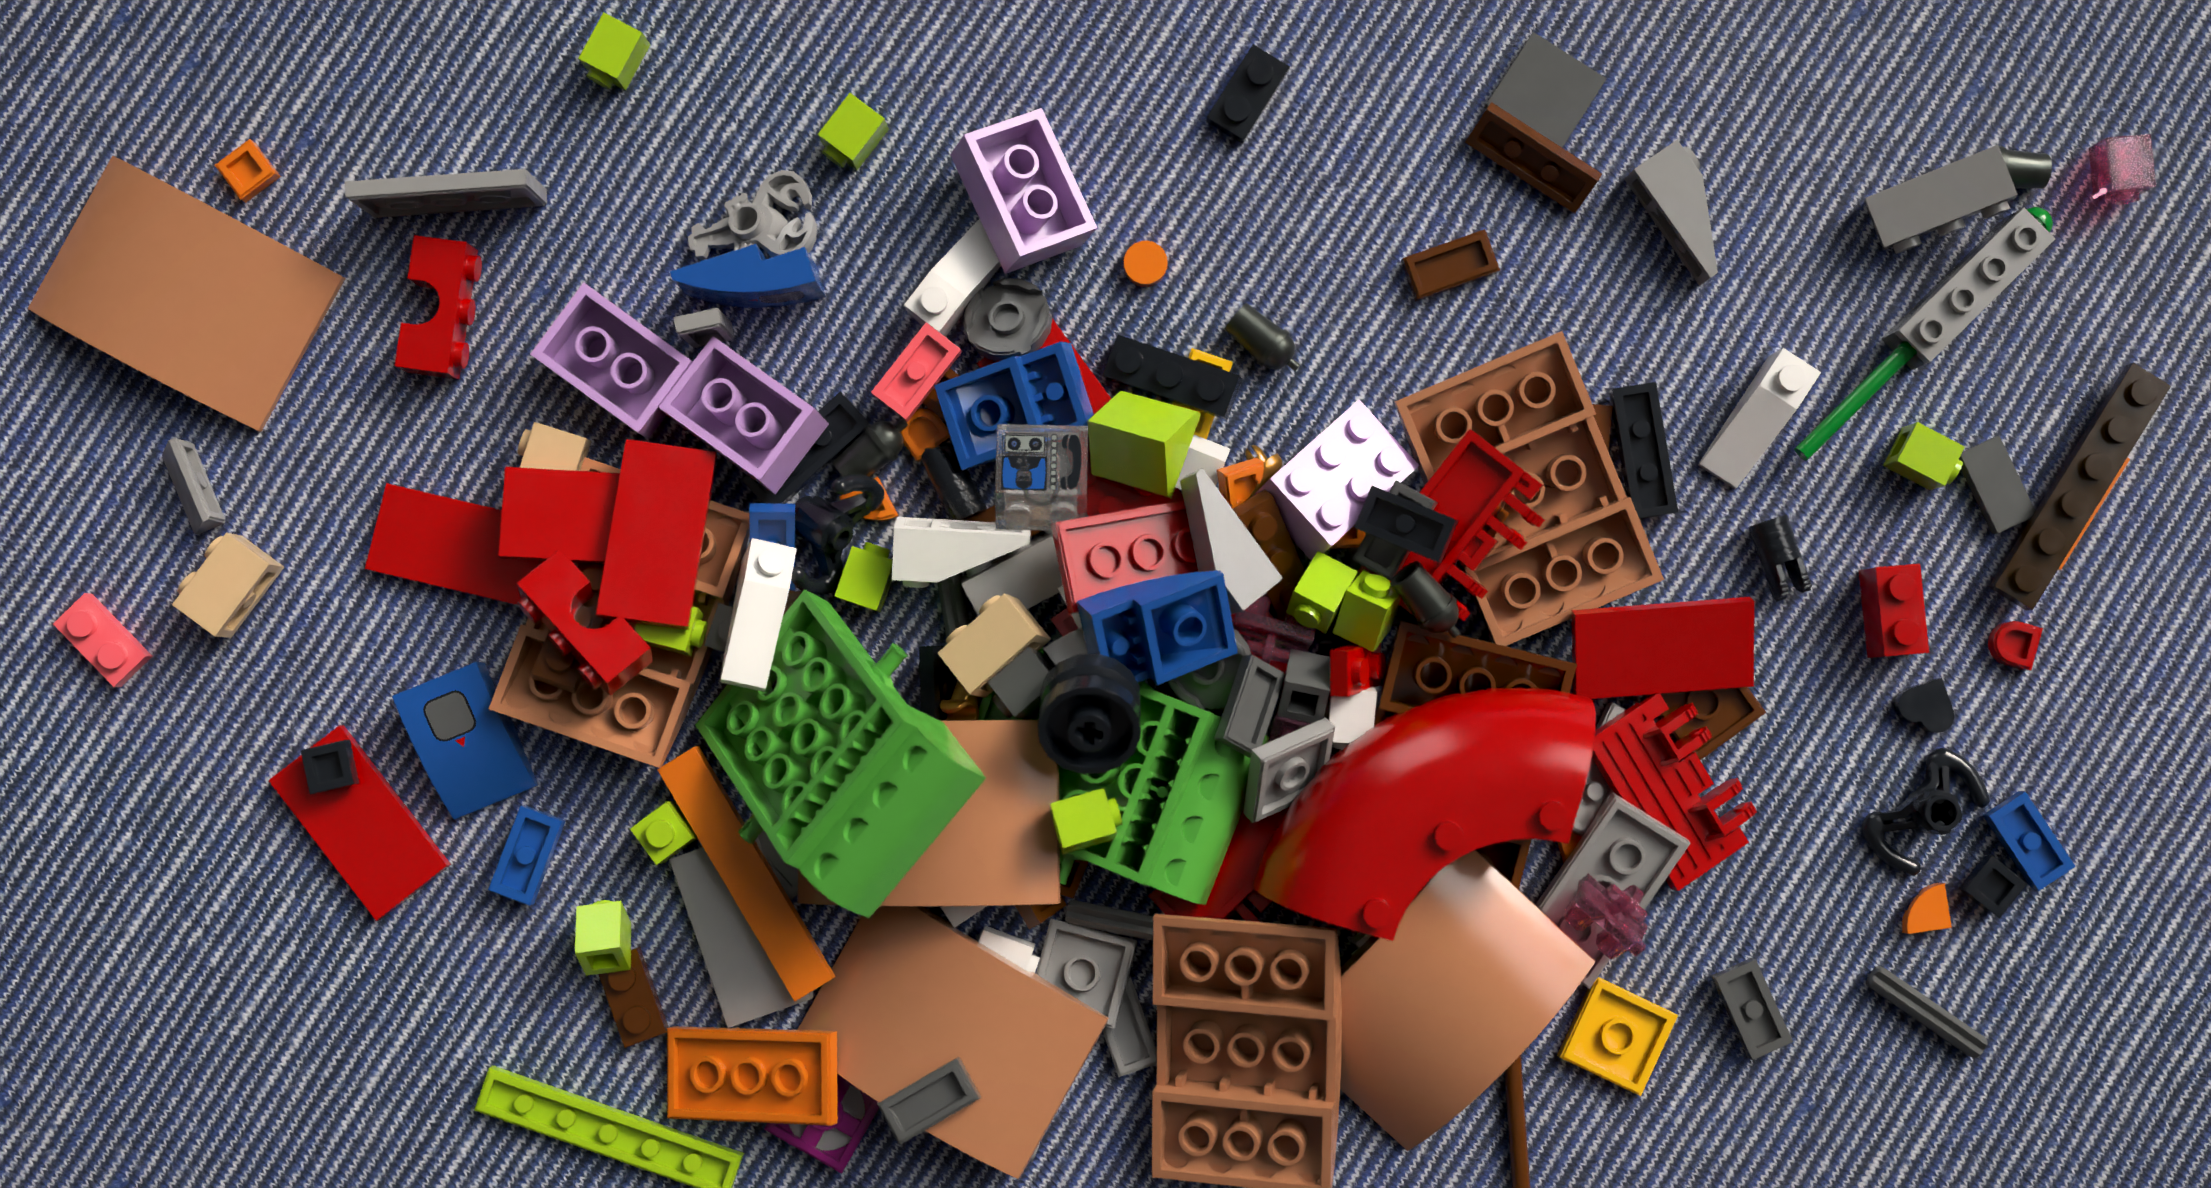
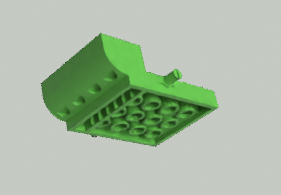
M804 589L783 615L765 691L727 684L695 726L753 813L743 827L738 830L741 838L753 844L764 830L785 864L798 868L818 891L837 905L870 918L984 782L986 777L943 722L907 705L893 687L891 674L908 656L905 651L892 643L880 660L875 663L832 605ZM777 679L776 687L773 690L772 684Z
M1042 647V648L1039 650V652H1042V654L1045 656L1044 651H1043V648H1044V647ZM1146 680L1138 682L1141 699V738L1134 754L1121 766L1105 773L1080 774L1064 769L1059 765V801L1104 788L1107 800L1116 799L1122 819V825L1116 826L1117 835L1114 840L1063 855L1060 848V884L1066 885L1075 860L1088 861L1140 884L1148 885L1193 903L1206 905L1244 809L1251 758L1214 739L1221 720L1220 716L1157 692L1149 684L1145 683ZM994 691L982 699L978 720H1022L1014 716L1008 718L998 709L992 700V697L996 695ZM1039 712L1030 720H1038ZM1265 735L1262 745L1270 742L1271 738Z

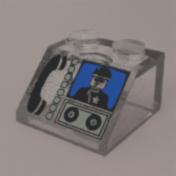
M997 424L996 529L1052 531L1051 524L1055 522L1087 517L1088 426Z

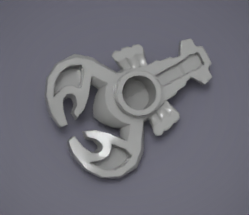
M780 170L769 175L764 180L752 203H749L747 193H742L740 196L737 195L732 200L725 202L724 206L729 217L723 218L708 229H705L699 223L692 226V234L688 236L689 248L699 260L707 259L711 248L734 249L735 251L753 244H757L759 248L764 249L771 257L803 247L809 253L815 244L817 236V223L811 213L805 214L803 228L798 232L802 227L801 220L798 217L788 223L786 218L772 207L775 203L789 211H799V205L792 201L797 196L801 198L805 208L810 210L812 208V194L806 182L794 171Z

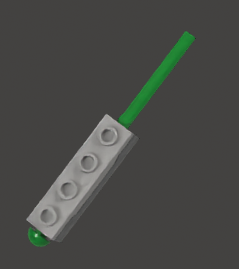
M2023 207L2005 217L1882 338L1893 352L1794 448L1796 454L1807 461L1905 364L1913 370L1931 362L2055 240L2050 234L2053 220L2049 212L2040 207L2028 209Z

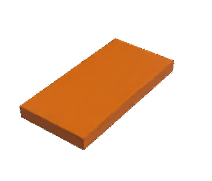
M685 1026L667 1028V1118L826 1126L837 1124V1031Z

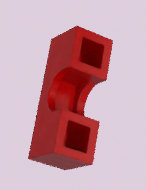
M414 235L407 279L420 287L436 289L440 303L436 315L430 321L423 324L401 323L395 367L412 374L460 379L461 369L466 368L469 360V345L465 343L467 325L471 326L473 324L476 312L475 301L471 299L473 283L479 281L482 271V260L480 256H477L478 250L469 243Z
M561 549L517 582L521 600L517 603L521 610L533 623L541 620L550 629L551 633L547 637L563 656L571 653L579 661L581 666L577 668L578 672L594 690L601 686L611 696L653 662L650 646L621 615L605 627L598 629L586 628L576 622L575 615L578 609L593 597L592 587L586 576Z

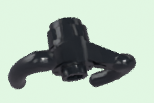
M848 475L833 481L832 490L837 495L853 491H862L863 493L831 504L819 496L814 498L812 496H805L795 503L796 534L811 544L822 573L820 578L815 579L808 576L803 568L799 566L793 567L791 581L797 589L801 591L805 589L815 595H824L837 590L843 573L841 555L843 549L848 546L853 537V527L861 517L877 510L884 499L885 492L883 487L871 477L866 475Z
M1939 748L1928 754L1925 761V780L1901 805L1893 811L1869 813L1861 825V831L1868 846L1878 858L1893 869L1912 876L1920 872V863L1893 849L1885 841L1884 834L1889 831L1915 829L1922 833L1937 835L1950 833L1951 829L1961 822L1962 813L1958 803L1959 800L1950 793L1949 770L1955 771L1962 778L1969 789L1973 803L1977 807L1983 808L1990 802L1985 783L1975 767L1961 755L1947 748ZM1902 818H1905V819H1906V821H1899V822H1894V821H1893V819H1902Z

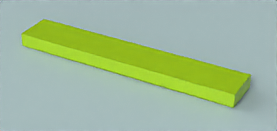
M496 1066L489 1068L474 1111L695 1188H733L745 1154Z

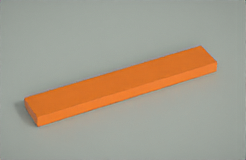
M694 746L663 765L661 769H657L794 1002L836 977L756 841L750 844L738 834V830L745 823L700 747Z

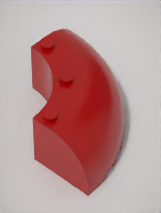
M1488 688L1487 690L1446 695L1379 722L1330 758L1292 801L1264 850L1253 881L1254 889L1267 899L1303 915L1393 941L1407 908L1418 892L1433 876L1459 857L1476 849L1509 840L1541 839L1569 844L1592 757L1596 724L1593 700L1587 696L1553 689Z

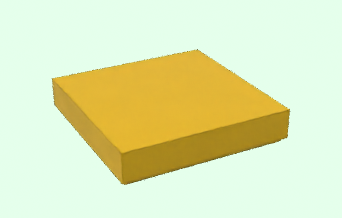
M1598 977L1591 988L1587 989L1557 1056L1641 1096L1678 1015Z

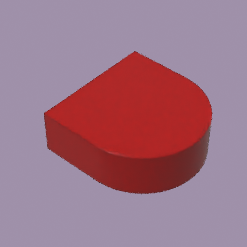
M2019 621L2001 623L1989 635L1988 648L1990 654L1997 662L2023 671H2031L2043 628Z

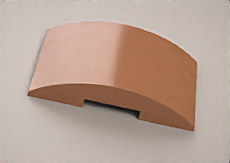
M112 156L31 301L28 310L159 382L262 432L346 278L164 181Z
M1562 331L1395 401L1414 460L1419 464L1418 470L1424 486L1469 429H1472L1543 484V487L1532 500L1528 499L1516 488L1512 492L1513 495L1545 519L1540 528L1526 522L1521 517V514L1507 503L1502 508L1510 513L1504 524L1509 528H1514L1528 542L1522 550L1515 547L1499 533H1496L1494 538L1498 543L1475 572L1461 561L1457 560L1456 562L1461 569L1488 590L1483 599L1472 594L1471 596L1495 644L1507 646L1572 619L1571 610L1598 608L1664 580L1631 497L1626 496L1593 416L1596 415V412ZM1544 484L1551 486L1553 488L1544 487Z
M586 457L580 471L620 473L621 470ZM710 500L693 607L699 608L704 614L702 621H706L708 625L701 648L694 646L691 657L650 646L653 662L611 696L601 686L594 690L583 677L576 693H572L532 678L530 673L550 629L541 620L533 623L528 618L525 625H520L489 710L661 769L687 715L713 648L704 645L718 603L729 605L750 535L749 513ZM573 562L578 567L579 563ZM608 619L605 626L611 623L613 620ZM628 622V624L635 630L637 623Z
M1038 720L941 721L958 740L985 775L986 779L880 906L1059 904L1060 845L1050 814V803L1059 801V765L1047 756L1039 742ZM798 869V903L837 905L818 891Z
M1474 850L1459 857L1433 876L1418 892L1407 908L1393 941L1371 936L1340 967L1342 996L1340 1089L1402 1147L1409 1151L1437 1132L1471 1104L1525 1051L1571 997L1594 965L1595 960L1479 852Z
M879 906L870 918L861 916L832 967L836 977L822 985L797 1030L837 1031V1074L878 1102L885 1100L950 1061L960 1057L981 1098L925 1131L975 1159L1019 1179L1109 1018L1037 974L1024 970L956 929L957 927L954 928L949 921L924 906Z
M1155 914L1153 916V1005H1157V1085L1152 1091V1177L1246 1188H1332L1338 1132L1342 1048L1341 970L1337 928Z

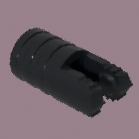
M953 444L939 445L940 447L924 449L925 451L921 456L923 466H925L933 488L937 492L944 511L950 520L964 521L987 510L969 470H961Z
M1782 515L1749 526L1748 528L1773 599L1778 602L1786 599V596L1789 594L1788 584L1786 583L1781 563L1785 564L1789 578H1791V583L1796 591L1801 593L1810 591L1812 584L1788 515Z

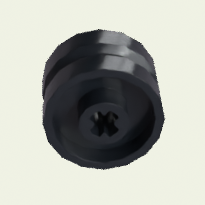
M1077 654L1060 661L1046 675L1040 690L1038 732L1039 742L1051 760L1070 771L1080 774L1105 773L1121 766L1134 754L1141 738L1140 686L1130 669L1118 660L1101 654Z

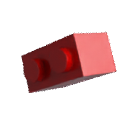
M1920 563L1859 570L1867 658L1929 653Z

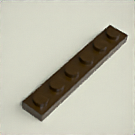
M2134 362L2124 367L1990 583L1989 588L2026 611L2034 609L2171 387L2169 384Z

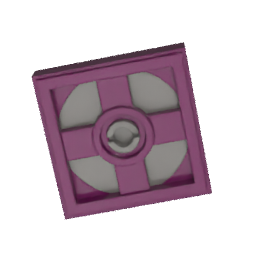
M837 1074V1124L826 1126L767 1123L764 1130L842 1174L879 1107L877 1104L879 1102Z

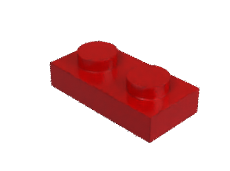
M1355 643L1330 650V696L1349 697L1362 692V690L1380 686L1381 679H1383L1386 670V658L1381 653V643L1374 652Z

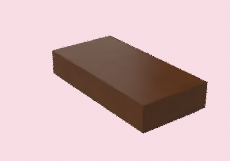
M1485 229L1404 257L1401 260L1415 302L1488 277L1500 271Z

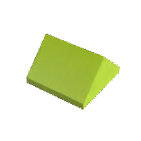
M1120 391L1087 420L1091 473L1100 478L1172 498L1201 413Z

